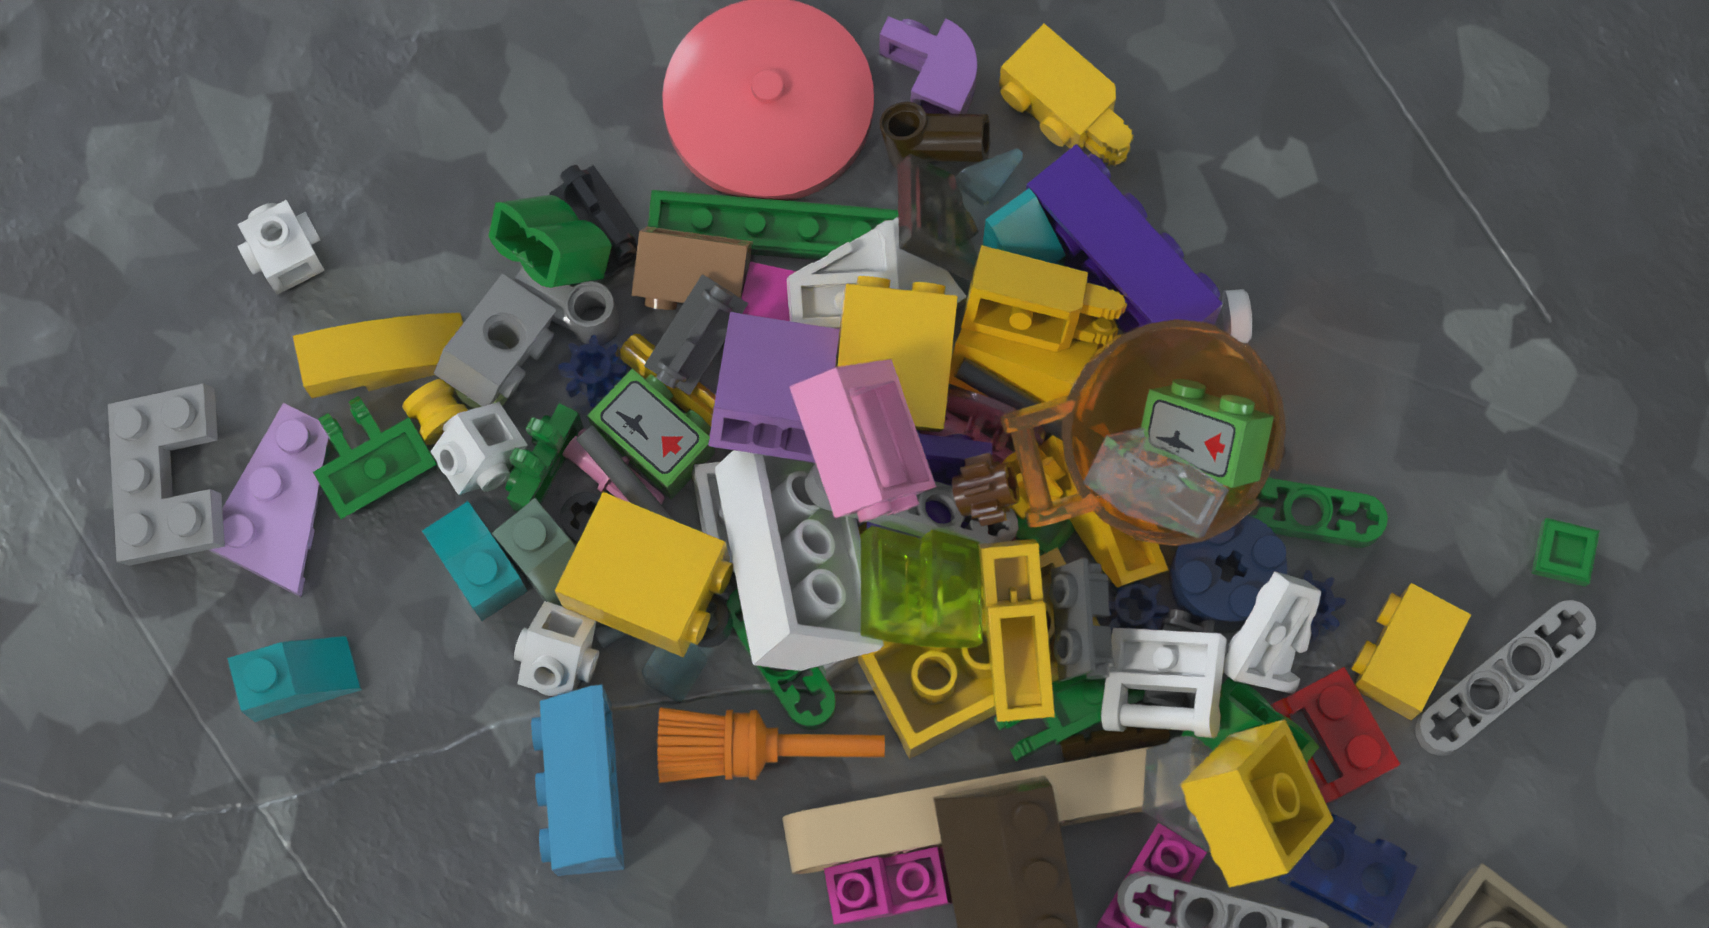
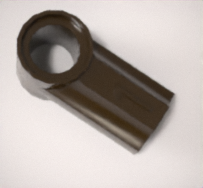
M906 101L888 107L882 113L879 120L889 160L893 167L900 171H919L925 168L931 161L984 162L989 157L991 144L988 114L925 113L924 109L918 104Z

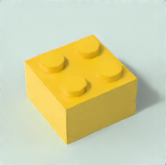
M1285 719L1228 735L1180 784L1185 794L1187 807L1196 817L1210 846L1211 856L1214 862L1221 868L1229 887L1288 874L1334 821Z

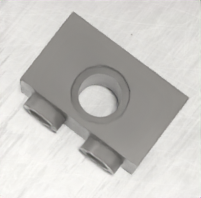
M502 273L445 346L434 375L481 406L493 404L500 394L509 399L526 374V371L520 367L529 356L538 360L552 341L555 333L548 328L556 309ZM490 340L501 341L509 349H500L494 346Z

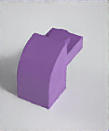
M888 16L880 32L879 55L920 71L911 90V102L921 106L925 113L966 114L974 97L977 74L976 51L968 35L957 24L946 18L938 35L935 36L931 34L926 26L915 20L903 19L901 22Z

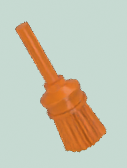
M661 707L659 710L657 750L659 783L725 775V780H733V777H749V780H757L766 763H778V756L885 757V735L778 734V727H766L758 710L734 712L733 709H726V715L723 716Z

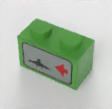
M631 369L587 417L590 425L596 428L614 450L622 457L626 456L630 459L629 463L672 500L692 479L691 473L694 464L707 463L715 454V448L708 446L711 426L693 410L690 409L686 414H683L670 402L674 397L673 394L655 376L650 374L644 379L634 369Z
M1174 379L1172 385L1149 389L1136 449L1137 455L1231 488L1260 481L1274 416L1254 410L1255 402L1244 397L1222 395L1221 398L1206 394V386L1192 380Z

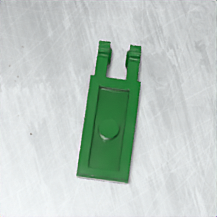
M1085 674L1065 681L1056 680L1052 682L1055 717L1042 718L1048 729L1020 740L1016 743L1015 747L1010 749L1015 761L1024 759L1054 742L1056 745H1059L1063 740L1102 723L1101 713L1106 678L1087 679ZM1129 689L1128 704L1137 705L1141 703L1145 690ZM996 717L994 718L999 730L1010 729L1023 722V720L997 722Z

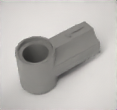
M523 266L515 277V282L555 308L556 312L552 321L573 331L581 342L591 346L603 345L611 341L617 334L620 326L619 315L613 296L604 285L590 281L548 288L536 283L526 273ZM590 307L605 309L604 314L594 321H585L580 318L581 314Z

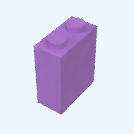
M730 312L708 446L816 463L789 387L835 368L840 329Z

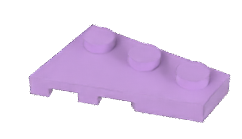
M285 403L282 404L222 508L225 547L209 550L299 597L302 596L305 581L303 574L308 549L311 550L315 532L313 524L318 499L323 492L313 471L328 464L332 443L319 420Z

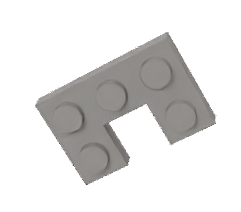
M202 383L108 404L116 562L130 566L225 547L221 493L208 489L173 497L170 451L218 441L215 388Z

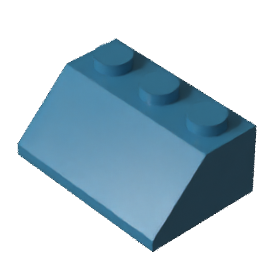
M603 685L588 686L541 700V717H532L531 730L534 751L543 750L545 772L535 774L538 807L547 806L549 828L539 829L542 863L551 862V869L557 876L625 870L612 703Z

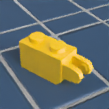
M1044 23L1001 66L999 87L1001 88L1002 97L1016 111L1023 113L1026 110L1040 122L1041 131L1055 145L1062 147L1065 144L1072 148L1077 144L1081 149L1085 146L1097 157L1102 158L1103 163H1108V166L1112 164L1115 167L1117 164L1126 162L1131 148L1130 142L1133 140L1134 135L1131 134L1132 129H1129V125H1124V120L1113 112L1116 101L1115 84Z
M981 245L969 287L961 328L1053 352H1060L1070 347L1072 338L1089 343L1096 342L1098 345L1110 344L1116 338L1119 330L1113 319H1119L1122 313L1125 312L1127 303H1125L1124 295L1119 294V291L1115 292L1113 289L1108 290L1106 287L1087 283L1088 272Z

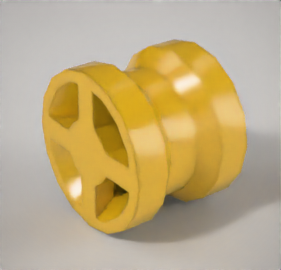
M436 379L423 385L413 392L402 405L409 418L417 419L421 426L419 434L426 445L437 443L444 433L443 426L457 413L468 411L465 404H459L454 399L455 389L442 379Z

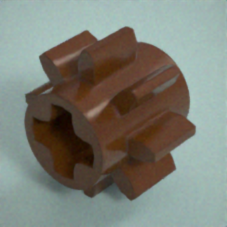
M991 452L966 458V466L961 467L962 474L955 475L952 478L953 496L960 514L963 517L971 515L973 519L978 518L981 527L1007 521L1006 512H1010V505L1019 503L1020 497L1017 478L1012 466L1008 462L1000 464L999 461L994 462Z

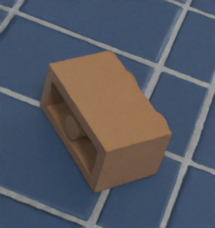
M647 226L639 231L632 296L645 297L644 305L647 307L676 310L677 302H685L701 275L704 274L741 298L750 264L753 241Z

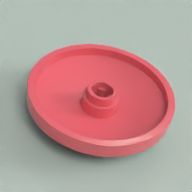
M745 0L726 6L707 16L678 45L671 58L664 80L663 110L667 130L677 154L690 171L702 182L727 196L793 201L827 187L838 179L856 160L866 143L871 129L874 111V87L871 71L862 49L853 36L834 18L817 8L798 1Z

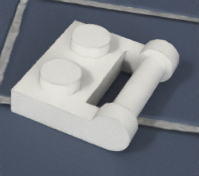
M1113 628L1111 641L1114 666L1109 667V677L1106 678L1101 713L1103 728L1107 731L1122 732L1127 726L1194 731L1196 737L1215 738L1220 728L1219 699L1227 639L1220 633ZM1129 689L1196 693L1194 708L1128 704Z

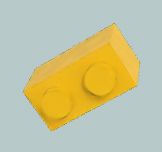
M1410 583L1401 596L1391 592L1376 619V622L1384 625L1377 642L1374 644L1366 640L1351 667V670L1359 673L1355 682L1359 693L1412 721L1422 712L1471 614L1413 583Z

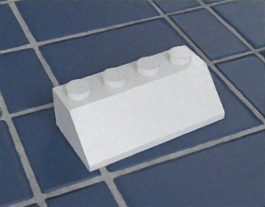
M733 450L714 469L753 665L801 671L881 649L884 644L856 518L850 516L835 518L832 511L815 505L808 497L805 490V479L815 463Z

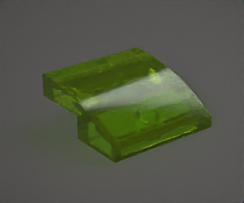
M871 525L861 534V636L900 644L929 647L969 648L981 645L983 643L981 568L978 545L980 542L934 529L930 530L922 538H917Z

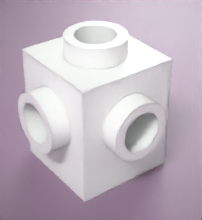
M287 200L279 204H264L253 210L247 220L238 224L246 239V242L238 246L242 257L253 275L260 271L263 272L276 295L325 271L312 247V244L320 241L314 226L306 212L296 216Z
M500 402L457 413L443 426L444 433L430 452L436 459L440 470L447 476L457 494L460 495L480 488L483 492H488L505 483L511 474L509 470L513 466L510 463L509 457L515 447L525 449L527 443Z
M544 601L528 629L523 628L515 647L514 660L521 662L517 684L537 690L547 696H558L575 691L581 680L589 683L599 657V650L591 648L596 621L562 606Z

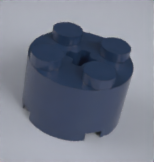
M1218 511L1210 513L1186 532L1171 562L1169 582L1175 601L1178 604L1177 607L1179 610L1192 615V624L1210 619L1215 621L1213 633L1226 634L1241 630L1256 605L1259 591L1269 582L1273 573L1278 572L1287 575L1286 548L1282 540L1266 524L1255 517L1238 512ZM1225 564L1235 569L1234 577L1230 582L1220 578Z

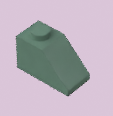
M534 498L493 531L492 535L504 554L546 602L562 606L555 593V589L576 547Z

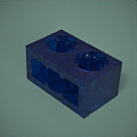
M1331 813L1334 821L1316 841L1327 842L1335 849L1337 854L1335 868L1325 870L1316 866L1311 859L1309 848L1288 874L1279 875L1277 880L1368 928H1389L1418 867L1405 860L1408 854L1402 848L1383 839H1376L1373 844L1354 834L1356 826L1353 823ZM1365 868H1377L1385 874L1388 881V890L1384 896H1373L1365 890L1362 884V873Z

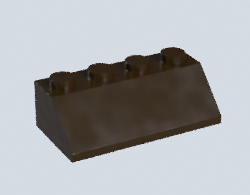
M1045 775L933 797L957 928H1079L1053 786Z

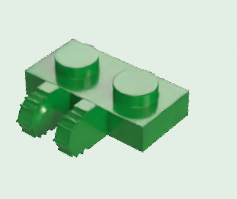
M359 396L348 401L350 412L370 440L351 450L343 436L344 432L341 426L329 413L318 418L340 457L313 471V474L340 520L437 465L409 417L381 432Z
M559 403L552 417L546 414L541 420L535 417L530 419L526 431L532 436V444L536 445L534 450L531 452L515 447L509 457L510 463L515 467L508 478L505 490L509 492L507 500L514 512L517 513L534 498L540 505L542 504L566 460L563 456L565 448L575 436L579 437L578 433L584 428L578 412Z

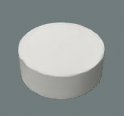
M1244 289L1223 291L1222 317L1226 341L1228 345L1248 343L1252 338V312L1248 293Z

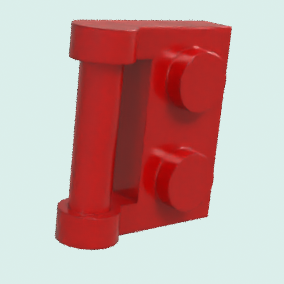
M1345 667L1271 704L1276 712L1290 720V716L1302 711L1337 772L1339 778L1327 783L1313 757L1306 763L1326 805L1401 765Z

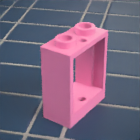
M892 359L836 367L789 387L835 518L857 513L861 523L886 514L890 516L920 505L916 495L936 488Z

